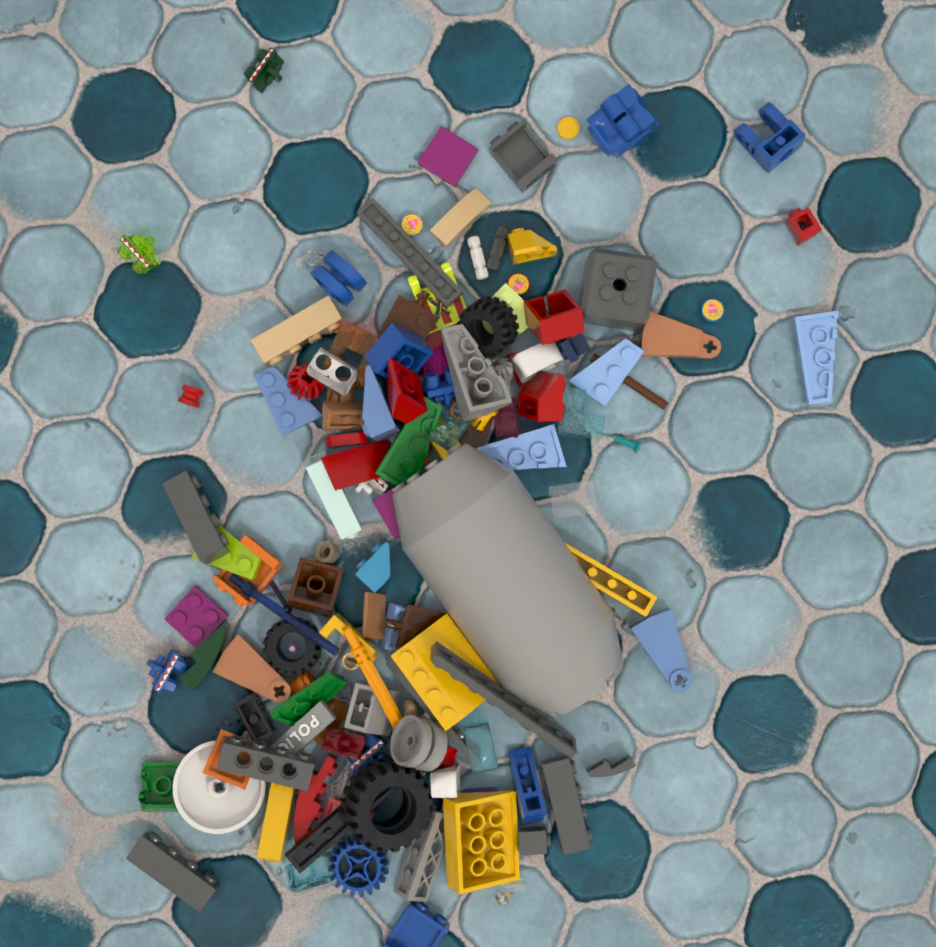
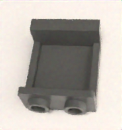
M524 119L519 123L516 121L511 124L507 129L508 132L502 137L500 135L496 136L490 142L491 146L489 147L490 155L522 193L556 167L558 161L554 154H549L530 132Z

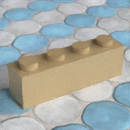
M328 295L251 339V342L266 366L270 364L275 366L283 361L282 357L289 353L294 355L303 349L301 346L308 342L313 344L322 338V334L328 331L329 333L335 332L341 328L340 324L344 321Z

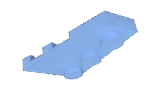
M625 338L569 381L606 406L644 350Z

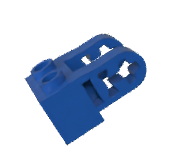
M770 102L759 109L760 117L775 133L770 139L762 141L745 123H742L733 130L738 142L767 173L771 172L802 147L805 134L791 119L788 120Z

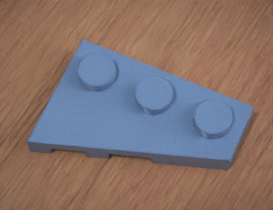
M274 366L254 375L283 436L322 418V414L309 401L307 402L304 397L298 400L297 394L291 395L290 391L292 388L287 387L288 380Z

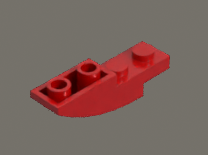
M329 753L319 772L313 769L308 791L300 790L294 815L295 844L312 830L310 828L312 821L318 822L324 811L321 808L323 801L317 798L316 795L322 796L327 787V784L324 783L327 775L332 777L338 767V764L335 763L337 756Z

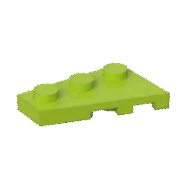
M219 525L220 532H224L230 544L227 547L230 553L211 562L210 565L255 581L262 560L241 544L230 532ZM194 551L192 558L199 560Z

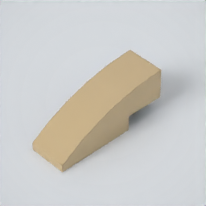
M477 188L473 189L430 230V235L447 249L460 235H463L492 202Z

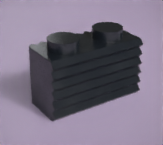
M253 692L233 705L252 741H263L272 736L277 731V728L274 727L275 724H272L273 720H270L269 712H266V708H263L264 704H261L260 696H257L258 693Z

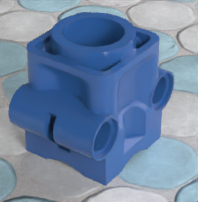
M630 84L604 100L600 105L601 108L586 119L590 125L587 129L602 151L608 157L612 155L616 158L620 157L631 147H636L644 142L652 132L661 126L657 118L645 108L642 97Z

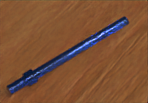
M236 574L230 576L229 581L240 588L241 593L248 598L252 597L332 655H338L340 652L339 647L258 591L257 586L253 583L244 581Z

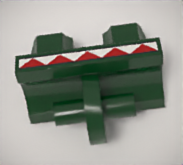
M270 48L268 51L260 49L256 57L259 65L256 69L250 66L244 72L248 81L260 93H263L273 80L280 83L283 79L279 72L282 69L284 60L279 57L277 51L273 48Z

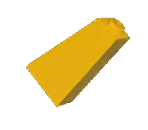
M271 783L257 858L260 860L284 864V854L286 853L296 792L295 788Z

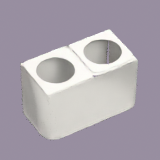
M555 342L544 345L539 343L516 354L510 363L513 364V368L520 381L524 383L540 370L548 371L555 368L554 363L558 366L564 358Z
M321 347L307 368V372L311 377L342 395L345 394V391L346 394L356 380L358 370ZM325 354L331 358L332 364L329 369L321 370L316 366V358L319 355ZM346 366L350 369L351 377L347 381H340L336 378L335 371L338 367Z
M453 765L452 767L442 766V769L436 768L432 770L430 774L432 798H458L460 793L459 765Z

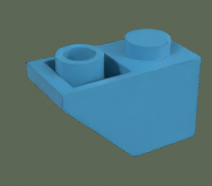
M388 541L384 544L379 542L371 551L374 555L369 560L364 558L356 567L358 572L355 575L374 593L391 577V544Z

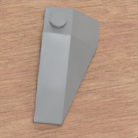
M463 324L441 328L440 331L455 398L463 421L484 417L511 404L512 400L504 379L494 371L491 366L492 363L480 352L478 344Z

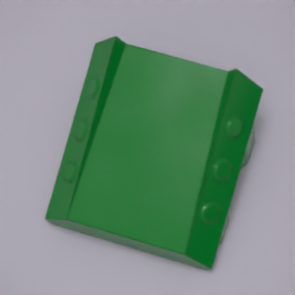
M181 762L142 763V790L139 793L138 799L141 803L142 812H178L173 798V780Z

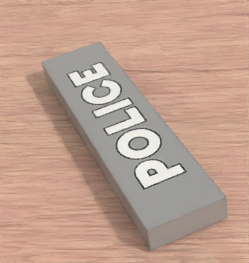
M320 701L270 747H285L289 749V752L298 754L337 718L324 701ZM268 757L261 759V762L266 766L273 764L272 759Z

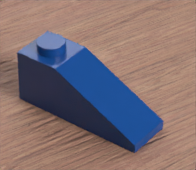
M531 748L508 751L521 825L542 821L547 811Z

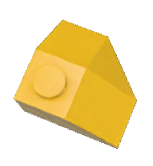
M524 228L512 230L511 234H508L507 240L513 265L553 257L557 254V247L531 230L524 231Z

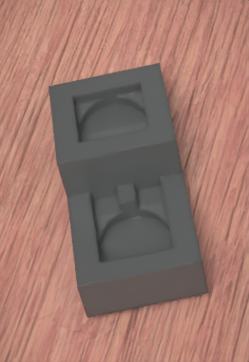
M630 755L612 765H609L604 758L587 768L586 771L590 777H607L630 770L636 764Z

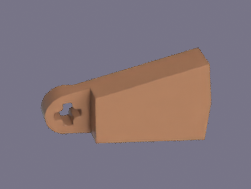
M650 311L649 319L644 324L641 334L640 348L644 352L640 357L712 359L720 353L721 343L716 337L705 334L700 329ZM708 342H712V346L715 347V350H712L710 353H707V349L703 348V345H707Z
M237 634L223 651L213 670V673L269 698L276 703H283L293 694L291 684L278 673L277 669L273 670L271 668L272 665L270 662L267 663L266 657L243 634ZM284 686L285 696L280 695L278 697V691L275 690L276 687Z

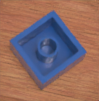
M391 323L364 358L377 374L388 378L389 358H393L414 373H417L433 354V350L420 335Z

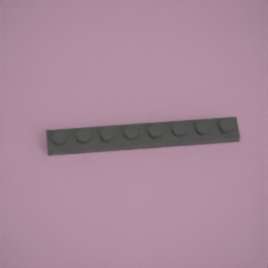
M436 641L431 646L430 661L437 668L445 670L454 680L465 684L473 693H478L490 705L502 710L507 717L515 719L523 728L531 730L543 742H548L554 746L559 753H564L569 758L577 754L576 739L439 642Z

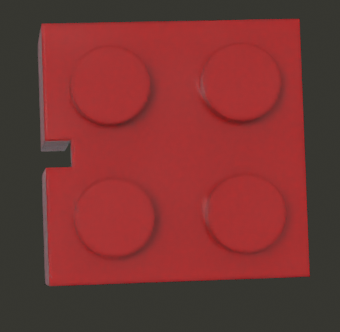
M565 289L547 294L549 316L547 317L543 296L524 301L527 326L542 345L552 344L557 340L567 337L571 338L585 332L582 308Z

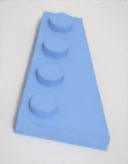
M839 311L793 318L807 406L831 402L834 375L833 361H835L834 349L835 339L837 338L836 325Z
M554 424L476 447L477 450L512 470L567 467Z

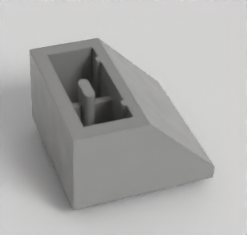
M357 680L344 727L369 734L390 736L392 725L369 683ZM387 688L396 706H398L401 691Z

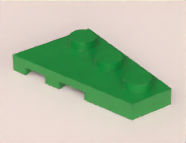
M328 671L275 707L269 714L272 719L293 726L320 701H324L327 704L347 684L344 676Z

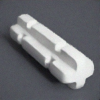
M470 237L467 242L469 248H471L470 254L473 266L476 269V278L478 280L488 278V271L485 268L486 263L482 248L479 247L481 246L479 237Z

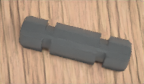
M498 227L497 238L494 239L490 252L491 258L487 262V268L490 270H498L499 259L502 258L506 245L505 240H507L509 229Z

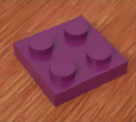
M194 586L164 620L197 649L218 629L229 615L199 587Z

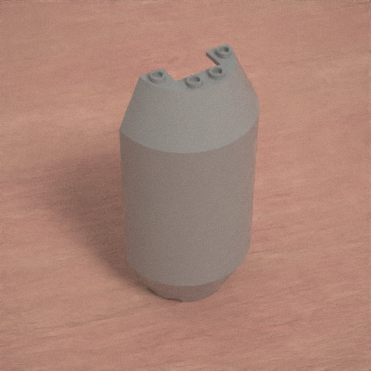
M457 443L447 450L449 455L440 462L434 460L425 467L427 471L421 476L417 472L406 480L408 484L405 485L402 482L392 489L394 493L392 494L402 550L500 686L550 717H556L558 713L564 715L600 693L607 687L608 681L616 678L623 668L614 613L515 472L469 444L465 443L460 446Z

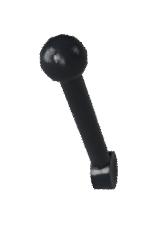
M272 580L270 585L284 606V611L287 614L291 613L292 608L287 607L285 599Z

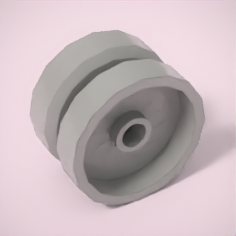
M407 715L397 723L393 730L390 741L391 756L394 762L400 766L424 772L432 771L440 765L446 754L448 744L447 732L437 721L425 720L415 715Z

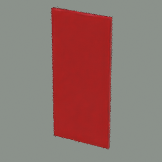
M386 439L321 457L335 491L381 478L375 471L389 450L390 444Z

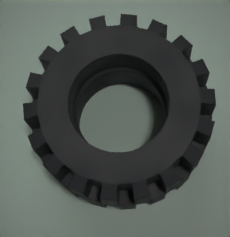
M490 296L480 298L464 309L458 317L460 320L457 322V325L463 324L478 344V349L485 358L488 356L493 358L502 353L514 343L519 333L516 331L519 329V323H516L518 317L516 314L513 315V308L511 306L507 307V302L504 300L500 302L498 297H493L492 299ZM482 319L492 326L494 335L485 330Z
M290 617L275 623L267 631V636L263 641V644H265L263 654L266 653L267 658L265 659L267 663L270 662L271 668L273 670L277 669L280 674L293 676L295 674H302L317 663L318 658H320L321 649L323 648V643H321L322 637L318 633L317 627L313 626L310 621L300 617ZM288 633H297L305 641V653L298 659L286 657L281 650V640Z

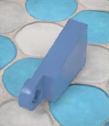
M666 609L647 616L629 627L670 687L677 692L689 690L692 685V677L672 609ZM677 675L686 677V680L683 681V686L675 684L674 681L677 680Z

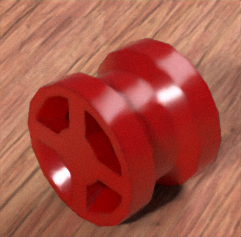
M183 384V393L178 398V402L199 408V400L204 395V391Z

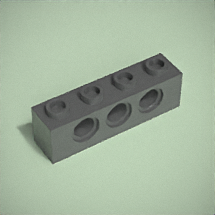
M231 735L230 737H225L217 770L308 791L316 758H312V755L309 753L298 752L296 754L289 752V749L277 746L276 748H271L261 741H253L251 743L244 741V738ZM247 752L251 758L242 760L238 754ZM268 757L272 759L273 764L266 766L261 762V759ZM286 763H292L295 765L296 769L293 771H287L284 768V765Z

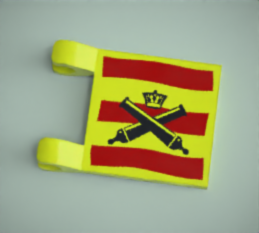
M448 262L443 263L441 269L457 285L450 264ZM415 275L408 277V282L416 301L422 290L425 291L423 298L426 293L430 294L424 307L432 314L438 316L429 334L437 332L441 328L457 324L460 320L458 318L459 315L466 309L462 295L446 308L427 288H420Z

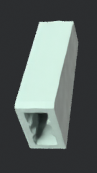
M326 450L305 459L306 470L341 540L344 538L352 539L362 530L361 524L345 490L335 491L321 460V457L328 455Z

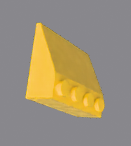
M445 614L395 651L391 657L444 730L447 731L486 699L478 693L470 691L465 684L454 680L449 673L442 668H437L430 661L431 646L436 641L498 685L500 684L450 616Z
M516 791L459 793L458 798H443L447 886L460 895L520 880Z

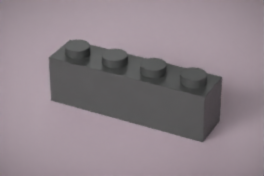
M184 471L162 483L199 561L208 565L230 553L227 547L230 544L224 532H220L218 528L220 522L215 513L211 514L208 508L211 506L210 501L205 494H201L199 488L202 486L197 476H192L187 471Z
M565 755L541 761L563 854L566 855L591 849L589 842L593 841L590 827L586 828L584 819L588 817L585 805H580L578 798L582 796L579 782L575 783L573 774H577L574 760L570 761L569 757Z
M148 831L144 833L126 859L195 910L201 912L220 885L216 882L217 878L211 873L201 871L198 868V864L193 860L183 858L180 855V851L175 847H168L161 842L162 838L156 833H149Z

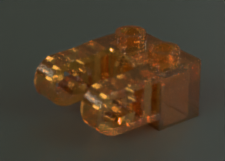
M342 321L329 353L341 359L345 349L348 348L363 355L357 370L356 380L353 383V386L363 390L366 366L370 365L364 357L380 337L351 323ZM329 356L326 357L322 370L330 368L332 361Z

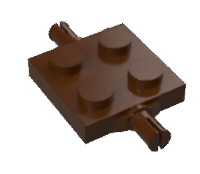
M422 290L417 301H410L399 295L378 335L381 336L388 326L394 323L420 335L425 341L438 316L432 314L424 307L430 294L426 293L423 298L425 291Z
M406 604L401 620L397 621L387 618L386 622L388 623H385V628L398 630L395 648L399 649L448 613Z

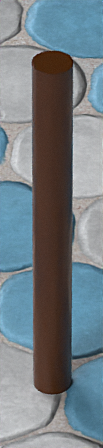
M594 353L590 361L593 363L600 356ZM628 375L622 383L664 410L668 405L667 401Z

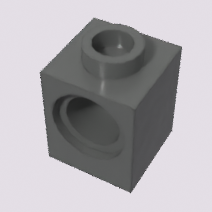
M545 826L518 828L519 855L547 854V847H551L550 833H546Z

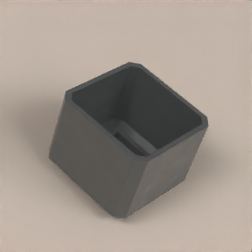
M595 248L592 250L585 262L579 301L584 324L638 331L642 328L650 315L657 267L655 259L652 256ZM615 280L624 281L626 285L625 290L616 291L613 287V282Z

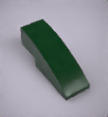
M227 622L223 623L190 655L196 663L180 679L192 691L201 685L215 667L227 640L230 628Z

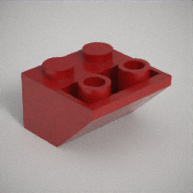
M543 370L538 371L518 393L517 415L537 422L562 421L565 410L563 403L566 387L564 375Z

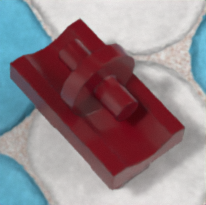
M327 727L326 738L321 746V750L360 760L366 746V737Z

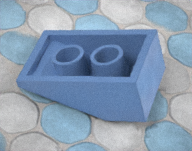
M368 365L366 366L362 413L364 424H362V428L367 437L370 436L371 439L379 442L398 435L402 425L390 413L388 391L382 376L377 374Z

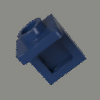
M582 333L561 340V348H559L564 360L569 359L571 363L578 360L580 355L590 350V346Z

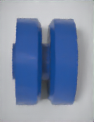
M330 250L323 260L331 271L317 265L310 272V275L328 295L347 307L354 297L346 286L360 292L367 285V282L347 261L333 250Z

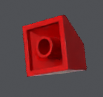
M389 358L388 399L390 413L395 419L408 424L428 411L420 380L416 373L393 358Z

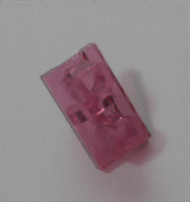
M511 397V404L499 409L496 416H494L496 436L506 437L510 435L518 438V411L514 397Z

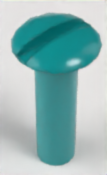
M616 435L614 441L634 449L635 453L639 451L641 441L635 443L619 435Z

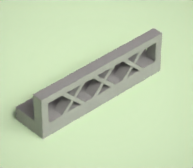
M431 806L430 808L433 810L432 817L427 819L429 825L426 830L422 829L420 832L422 836L418 840L413 839L411 841L412 845L407 849L394 888V892L407 901L427 903L445 850L444 827L439 830L441 818H444V812L438 811ZM438 840L437 848L432 851L433 843ZM431 862L430 870L424 873L425 866ZM424 884L422 894L416 895L418 887Z

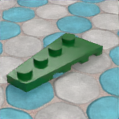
M425 396L428 411L408 424L403 425L375 471L377 475L396 486L402 482L405 485L408 484L407 479L417 472L421 476L423 470L422 467L430 448L429 445L442 411L441 406Z

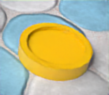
M572 117L561 119L557 126L559 136L566 140L575 138L579 133V123Z

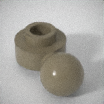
M322 541L315 550V556L310 555L305 557V559L329 565L337 560L339 549L332 542Z

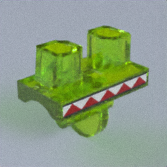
M141 234L137 237L135 235L129 237L123 235L119 239L122 244L117 252L126 260L130 259L133 255L137 258V261L132 265L137 274H144L150 268H157L161 264L153 255L156 249L153 247L155 239L152 236L144 238Z

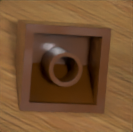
M300 557L288 597L287 607L331 618L344 569Z

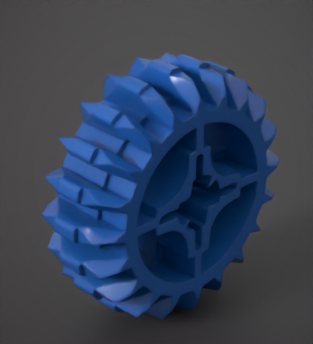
M346 836V845L339 841L337 843L339 849L333 848L331 852L334 856L328 859V862L333 864L328 867V871L335 872L330 876V880L338 879L335 887L339 888L343 885L342 893L345 894L347 889L351 890V897H354L356 891H359L360 898L363 897L364 890H366L368 895H372V887L375 890H379L380 884L378 882L385 883L386 878L383 875L389 874V869L385 866H388L390 861L383 859L388 853H381L377 849L373 851L362 844L355 836L353 838L354 841L349 836ZM360 848L367 850L369 852H366L363 855H358L354 851L351 852L350 850ZM343 855L347 857V862L350 865L345 874L341 869V857ZM373 857L377 862V872L374 876H372L371 870L368 867V863ZM365 861L362 868L358 867L353 870L355 862L359 864ZM358 876L367 881L354 882L351 879Z

